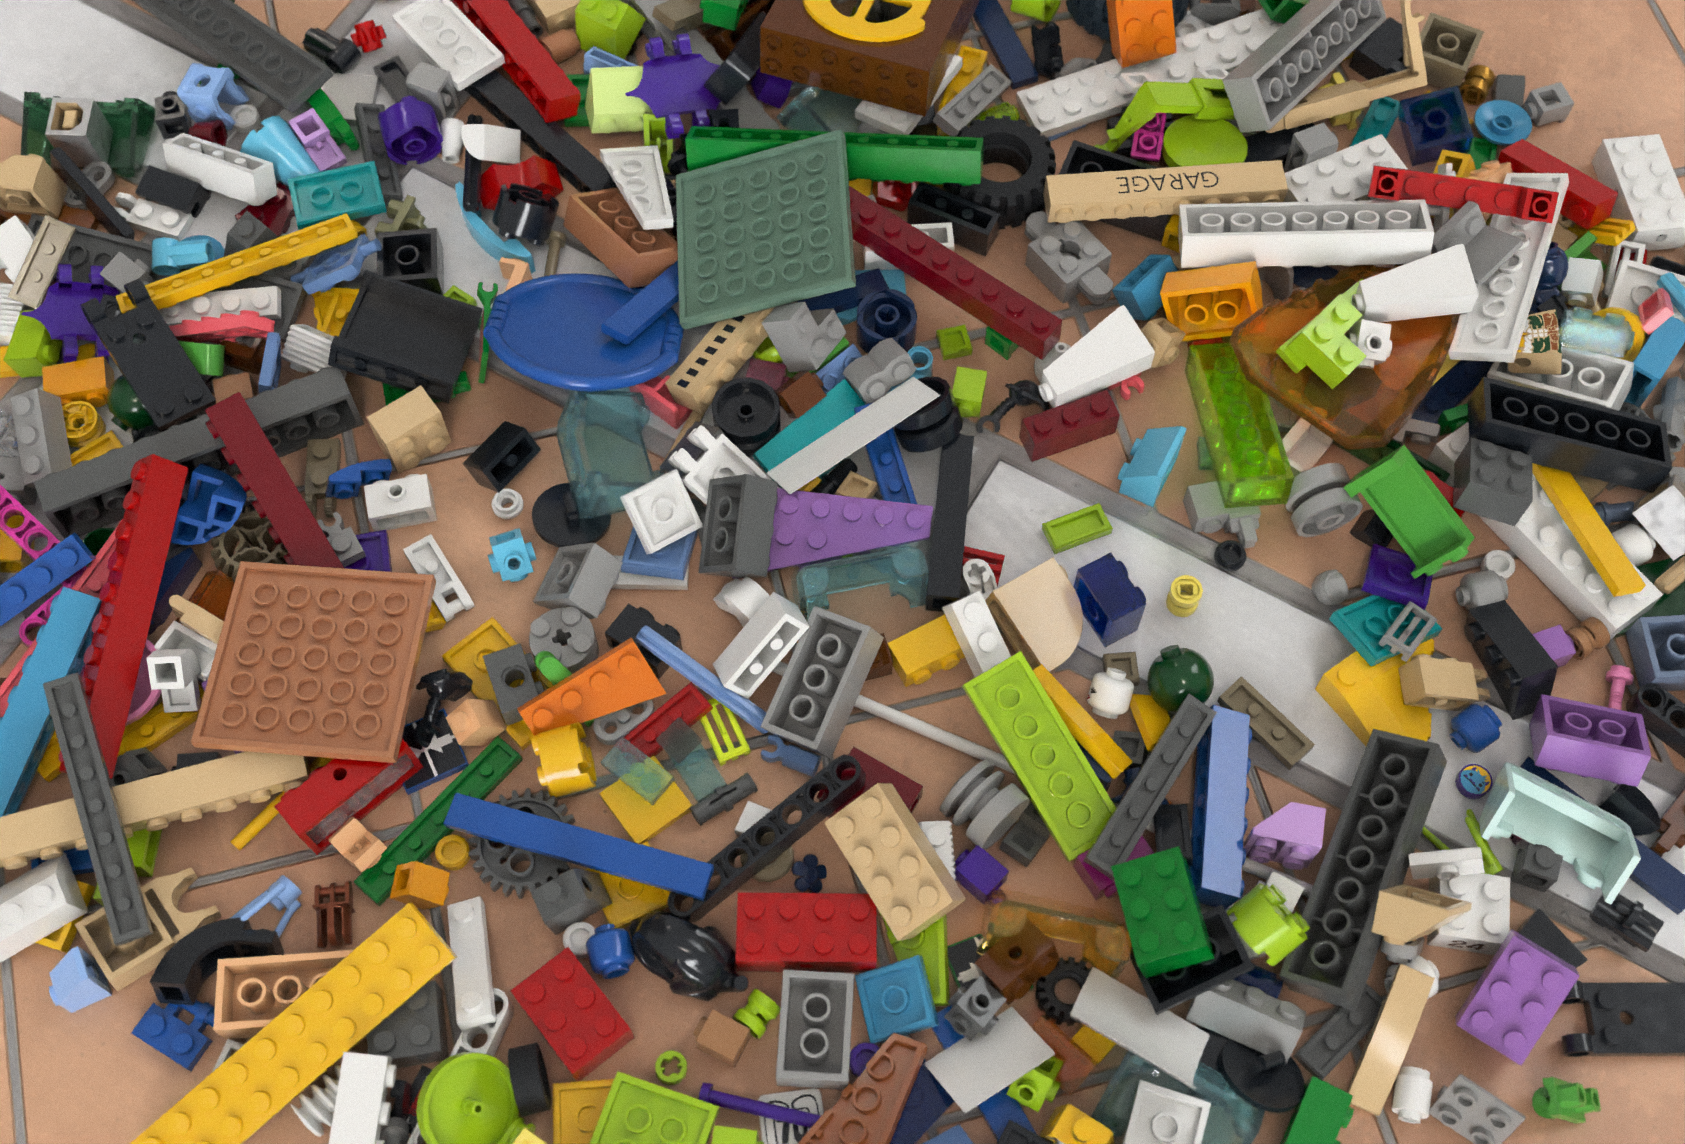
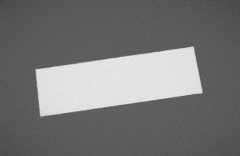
M912 377L768 471L767 474L774 481L778 482L784 490L792 494L940 395L915 377Z

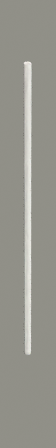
M780 661L772 672L783 676L788 664ZM859 695L854 707L982 761L988 759L995 766L1014 774L1004 755L862 695ZM1152 818L1146 830L1154 833ZM1247 857L1242 866L1243 871L1267 880L1272 870L1303 886L1304 890L1301 895L1309 898L1313 885L1257 861L1250 860Z

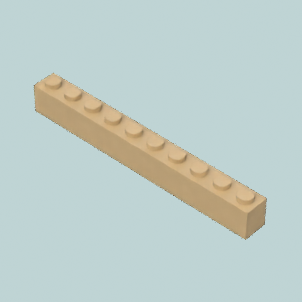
M245 751L112 788L126 838L128 839L133 836V832L142 829L157 831L166 828L168 822L181 819L182 822L194 821L202 818V813L212 810L227 812L237 808L238 803L250 800L251 803L267 801L271 799V794L282 791L286 793L293 788H298L308 780L311 770L307 756ZM74 797L0 817V868L5 867L8 870L26 866L28 860L39 857L42 860L58 858L63 855V851L72 848L77 850L88 849Z

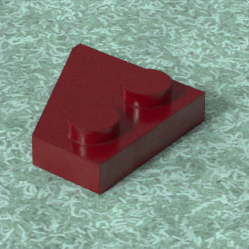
M278 182L276 184V196L267 200L263 205H248L234 216L236 221L248 211L278 237L282 233L286 234L291 225L290 221L295 216L290 190L281 182Z

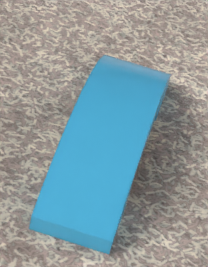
M458 182L455 185L464 222L480 247L497 261H500L501 257L521 259L529 263L531 274L534 273L536 270L532 254L516 238L503 242L481 219L480 207L476 213L466 212L463 209L464 185Z

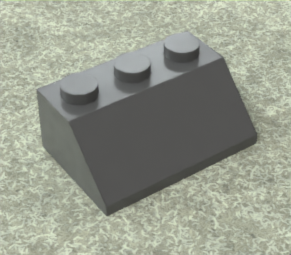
M749 474L710 479L698 573L745 578L746 576L749 578L767 577L770 565L771 537L774 532V511L778 498V482Z

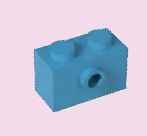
M1150 254L1115 286L1112 292L1119 305H1125L1133 319L1146 321L1154 317L1157 310L1163 305L1160 291L1165 274L1178 270L1170 255Z

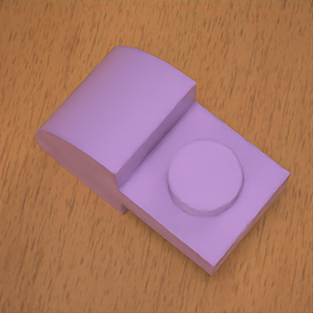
M314 108L288 121L290 128L320 172L336 169L347 163L345 155L330 136L329 129Z

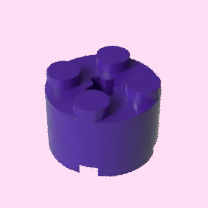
M405 96L400 102L390 106L378 115L379 127L387 155L392 161L401 165H408L407 161L416 160L417 164H423L434 159L441 152L442 132L436 112L428 103L418 101L414 96Z

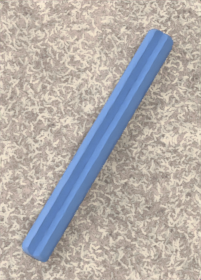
M649 626L642 627L636 635V642L762 734L768 733V731L760 727L767 712L749 699L725 688L719 677Z

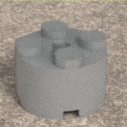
M576 607L552 609L531 623L529 645L534 660L539 652L549 651L573 674L598 658L599 647L593 625Z

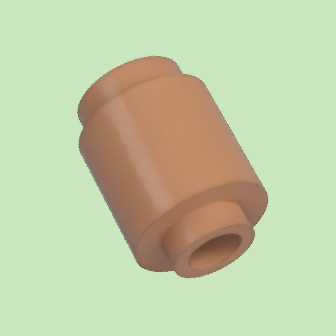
M561 29L539 40V43L550 53L551 58L556 64L576 55V51L580 49L579 39L572 29Z

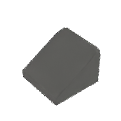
M1497 75L1491 87L1492 100L1509 101L1523 108L1525 76Z

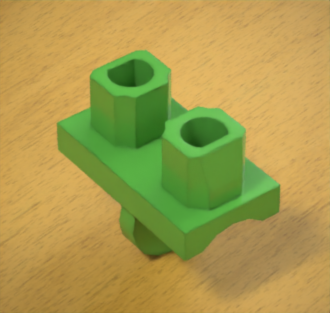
M1554 1077L1542 1078L1544 1087L1539 1088L1532 1098L1535 1112L1546 1119L1558 1118L1572 1123L1586 1122L1585 1113L1601 1111L1597 1089H1584L1582 1084L1570 1083Z

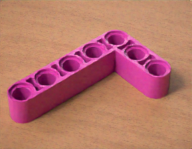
M0 485V529L35 561L59 544L60 541ZM14 515L23 516L24 523L18 528H10L7 526L10 517ZM42 537L48 540V545L45 549L40 551L31 549V543L36 538ZM86 566L59 584L61 588L22 622L19 628V636L28 648L33 643V641L28 639V632L34 627L46 625L51 614L50 607L54 597L60 595L63 586L72 589L86 570Z

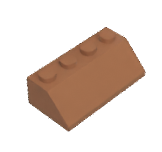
M618 188L569 195L563 226L627 287L638 288L649 285L678 260L677 242L663 229L643 230Z

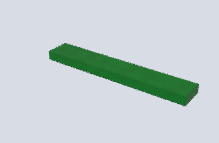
M497 736L387 847L378 863L371 868H366L354 881V884L380 907L390 897L396 866L413 861L423 863L435 851L437 843L454 831L453 829L446 828L443 823L455 793L484 800L523 761L522 756Z

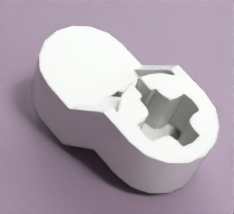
M971 559L965 563L961 580L967 595L981 591L984 600H986L994 590L998 589L990 566L982 559Z

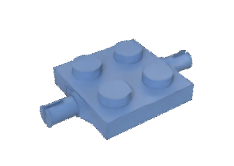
M362 234L344 245H337L315 255L311 265L305 268L304 271L291 275L290 280L303 284L302 287L308 295L318 291L326 292L338 282L343 280L348 282L355 279L360 274V269L367 256L381 251L382 245L377 238L369 241L367 236Z

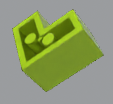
M1339 294L1287 347L1331 389H1334L1366 357L1344 335L1362 314Z

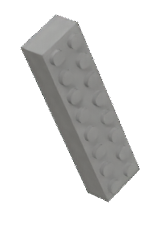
M1310 0L1223 79V83L1240 132L1267 131L1279 122L1386 20L1381 0Z

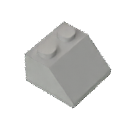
M596 543L559 547L533 602L551 610L572 606L579 609L588 619L597 618L606 606L605 600L611 588L618 581V572L623 562Z

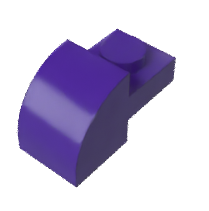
M760 67L751 82L756 98L778 109H781L786 101L792 85L791 80L761 73Z

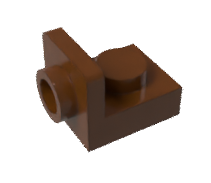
M255 338L251 347L239 341L234 343L222 340L220 345H225L224 363L226 366L259 375L266 340Z

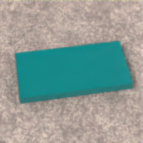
M845 379L831 389L825 398L801 417L795 419L752 455L766 473L854 416V407L865 405ZM837 463L836 465H834L833 467H831L830 469H828L827 471H825L824 473H822V474L819 475L818 477H819L820 479H822L821 477H822L824 474H828V473H829L832 469H834L839 463Z

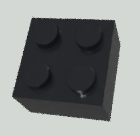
M437 228L377 233V239L382 245L381 251H377V274L444 295L443 246Z

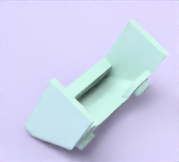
M1506 762L1502 767L1479 818L1482 838L1486 840L1490 836L1495 839H1501L1502 837L1510 838L1514 834L1533 845L1539 844L1551 848L1556 854L1563 856L1562 860L1573 865L1575 872L1578 874L1577 879L1582 884L1592 889H1596L1597 886L1600 887L1604 901L1609 904L1613 903L1641 859L1632 830L1623 820L1512 763Z

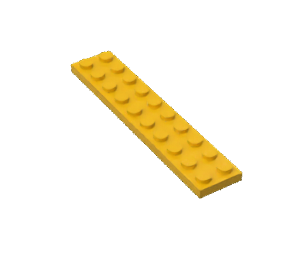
M412 902L408 903L130 1144H243L342 1058L343 1052H349L456 959L457 956Z

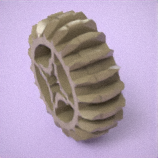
M246 506L244 513L239 516L235 524L226 533L223 532L217 538L211 539V545L214 548L211 550V556L215 561L216 568L219 572H222L226 580H233L234 583L240 561L287 564L283 556L288 551L283 543L276 546L271 553V549L276 543L267 529L273 525L267 516L261 519L256 509L252 511L250 507ZM240 541L238 547L235 549L236 553L233 555L234 548L237 542Z

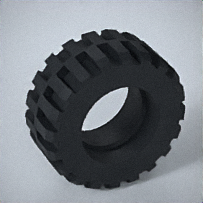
M995 115L985 117L984 121L977 119L970 122L969 128L967 126L962 127L958 135L954 137L984 138L983 165L990 163L1007 164L1019 170L1023 176L1010 182H995L982 177L980 184L962 186L959 183H944V189L946 192L1000 213L999 229H1005V226L1009 225L1012 228L1021 226L1022 221L1026 222L1032 213L1045 209L1043 191L1046 176L1055 175L1056 170L1054 149L1050 147L1051 143L1045 135L1040 136L1041 131L1033 125L1031 127L1027 126V122L1018 118L1015 121L1011 120V116L995 118Z

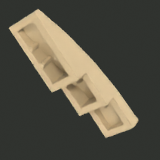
M1403 964L1397 966L1386 999L1382 1001L1373 1029L1367 1036L1347 1093L1353 1095L1350 1104L1376 1116L1380 1115L1405 1058L1435 978Z

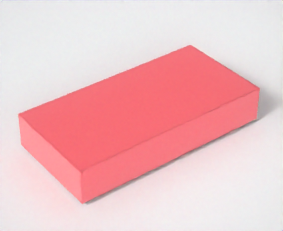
M1659 288L1638 306L1643 330L1649 335L1674 314L1670 294L1663 288Z

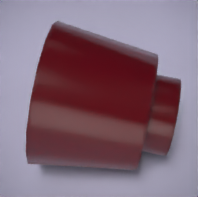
M221 120L196 122L189 129L188 135L224 147L226 146L227 131Z

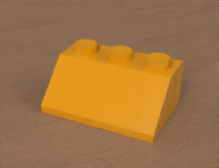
M1256 261L1167 272L1165 274L1160 296L1167 321L1186 333L1182 342L1263 332L1262 286Z

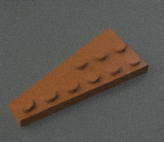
M892 1033L865 1065L866 1069L853 1084H848L841 1093L842 1097L830 1110L827 1109L797 1144H890L927 1053V1044Z

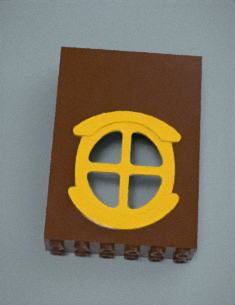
M775 0L760 26V72L925 117L980 0H881L911 8L902 16L881 23H871L865 20L875 0H862L856 14L852 17L838 12L830 0Z

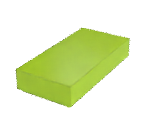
M1100 503L1045 522L1042 524L1041 529L1055 555L1111 534L1113 528Z

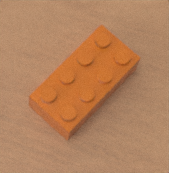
M1106 0L1112 54L1122 68L1177 53L1172 0Z

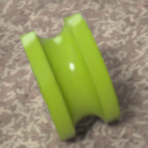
M674 1050L666 1051L657 1058L655 1071L658 1080L666 1085H676L685 1078L687 1062L680 1052ZM673 1059L679 1062L677 1068H681L680 1073H671L669 1077L663 1074L665 1067H661L664 1061L671 1063Z
M517 1117L507 1130L502 1144H513L524 1128H528L534 1133L536 1126L532 1123L526 1125L523 1117Z

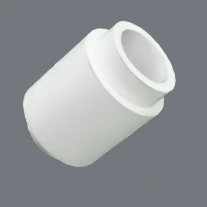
M1410 1066L1401 1067L1400 1074L1397 1075L1395 1080L1392 1111L1399 1114V1120L1419 1124L1421 1119L1429 1118L1433 1082L1430 1080V1072Z

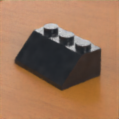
M1222 904L1202 914L1215 959L1146 978L1137 966L1133 948L1126 950L1157 1015L1255 969Z

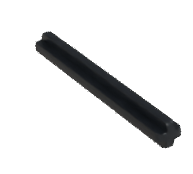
M470 114L467 124H483V118L480 115ZM465 148L463 209L466 212L476 213L479 211L482 160L473 157Z

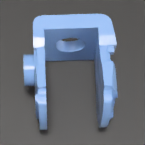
M197 63L191 64L178 87L177 95L187 105L188 114L195 122L221 120L226 130H232L236 122L228 113L222 110L218 102L243 105L249 101V97L241 86L234 83V73L230 68L208 67Z

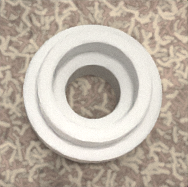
M508 488L502 489L499 493L497 492L492 499V509L502 519H512L518 516L524 506L521 495L517 491ZM506 503H513L511 507L503 508Z

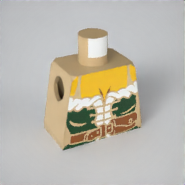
M1557 309L1528 315L1514 363H1507L1508 371L1511 373L1561 374L1562 350Z

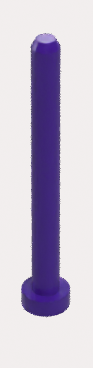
M703 1082L698 1097L699 1100L719 1107L811 1128L822 1116L713 1090V1084Z

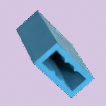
M1671 316L1647 338L1643 348L1633 361L1632 387L1624 402L1634 404L1640 408L1661 380L1685 343V323Z

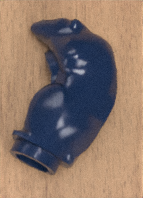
M1551 241L1529 313L1531 311L1539 313L1536 309L1538 306L1551 298V296L1562 294L1557 286L1562 284L1567 276L1568 258L1564 250L1559 248L1556 242Z

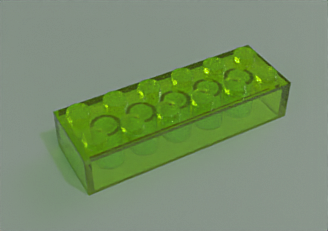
M1250 341L1190 345L1185 374L1224 507L1237 508L1287 504L1294 476Z

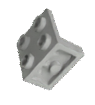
M1468 201L1434 234L1431 253L1434 254L1452 246L1464 244L1475 283L1481 285L1523 243L1518 237L1488 226L1479 205Z

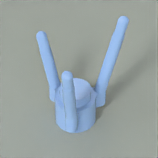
M281 875L265 892L235 913L231 918H240L241 921H246L267 903L271 904L279 912L285 907L287 910L275 929L280 938L293 913L301 906L296 899L302 892L290 879Z

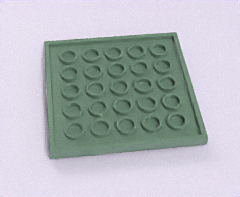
M841 129L676 175L679 324L684 330L856 286L846 139Z

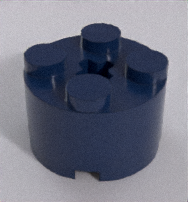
M885 289V292L876 294V291L869 293L861 300L857 309L856 334L858 345L867 354L876 344L888 338H893L906 352L912 348L916 340L917 312L912 299L898 290Z

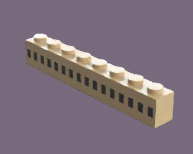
M775 307L717 321L666 381L665 384L675 403L703 414L712 404L716 392L725 383L730 382L734 378L735 374L751 358L765 338L768 337L762 322Z

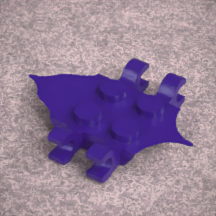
M688 33L678 34L676 39L672 40L673 51L676 54L672 56H665L661 37L649 38L650 43H645V50L650 60L643 63L641 82L633 91L627 92L626 96H634L646 102L656 118L665 117V131L668 140L680 138L679 134H684V127L680 115L692 113V126L710 127L707 111L716 110L717 105L721 101L703 85L720 65L705 60L701 54H692Z
M58 264L57 283L48 288L46 299L42 305L35 310L21 313L23 316H29L40 321L47 328L51 339L62 340L63 363L77 361V340L95 341V357L104 356L109 363L110 354L87 321L80 304L94 298L101 303L103 294L110 296L120 294L116 288L104 285V278L100 275L103 266L90 265L89 283L72 281L71 265Z

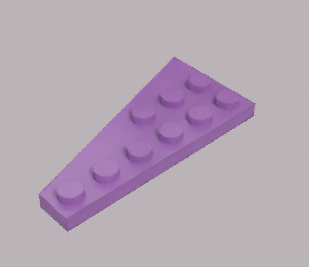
M777 488L778 498L773 520L774 532L771 537L770 565L767 572L831 560L855 553L870 552L871 550L889 546L894 547L928 540L930 537L933 506L798 490L789 494L786 490Z

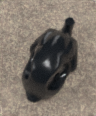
M660 910L650 911L644 917L635 919L630 924L629 932L633 941L632 947L636 958L646 969L669 983L672 993L709 1001L721 992L739 993L748 989V979L745 976H739L734 969L736 952L714 926L702 928L678 918L673 913Z

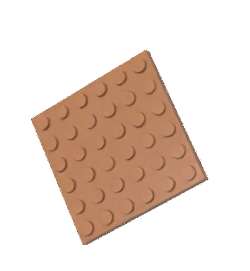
M240 561L191 743L196 748L396 763L435 590L436 579L434 575Z

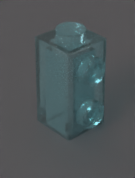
M1574 307L1573 311L1564 310L1559 328L1561 347L1623 358L1625 349H1631L1635 332L1631 331L1632 328L1629 322L1625 321L1624 316L1613 313H1606L1605 317L1592 315V310L1581 307Z

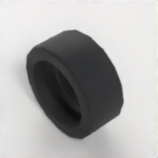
M538 1043L509 1049L508 1066L510 1079L521 1116L524 1117L550 1110L551 1094L549 1081Z

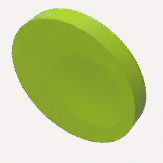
M1194 115L1182 117L1170 124L1165 131L1162 143V155L1169 167L1244 163L1248 151L1244 135L1233 124L1224 119H1196Z
M477 1052L458 1053L440 1062L423 1083L417 1102L418 1126L427 1144H502L507 1130L519 1115L508 1067L493 1056Z

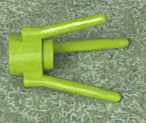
M1467 809L1465 822L1477 846L1481 847L1485 871L1483 874L1495 875L1502 871L1503 867L1492 852L1488 841L1481 837L1480 824L1473 811ZM1423 827L1421 833L1439 850L1450 849L1426 827Z

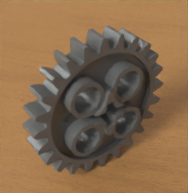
M529 788L526 789L524 797L520 798L516 790H512V799L508 801L502 794L499 795L500 805L570 825L576 822L573 814L566 815L568 809L565 804L556 807L558 801L554 795L545 801V794L542 790L539 791L535 798L532 797ZM478 836L468 838L470 846L476 848L468 852L471 860H478L472 865L475 872H482L480 879L483 883L491 881L490 887L492 891L496 892L503 886L505 897H509L514 889L518 898L522 899L525 890L532 892L559 876L560 872L564 873L570 870L566 861L509 845L496 849L492 847L495 841ZM507 859L506 863L501 864V860ZM519 862H530V867L526 871L520 873L514 871L515 866Z

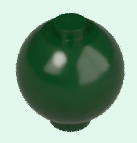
M119 376L112 383L107 395L108 409L114 415L111 421L125 432L129 428L138 429L140 432L147 426L154 425L124 376Z
M1179 645L1168 646L1160 650L1161 655L1153 661L1147 676L1148 689L1154 701L1160 707L1170 712H1176L1188 694L1205 703L1209 699L1214 686V675L1208 661L1200 653L1188 648H1179Z

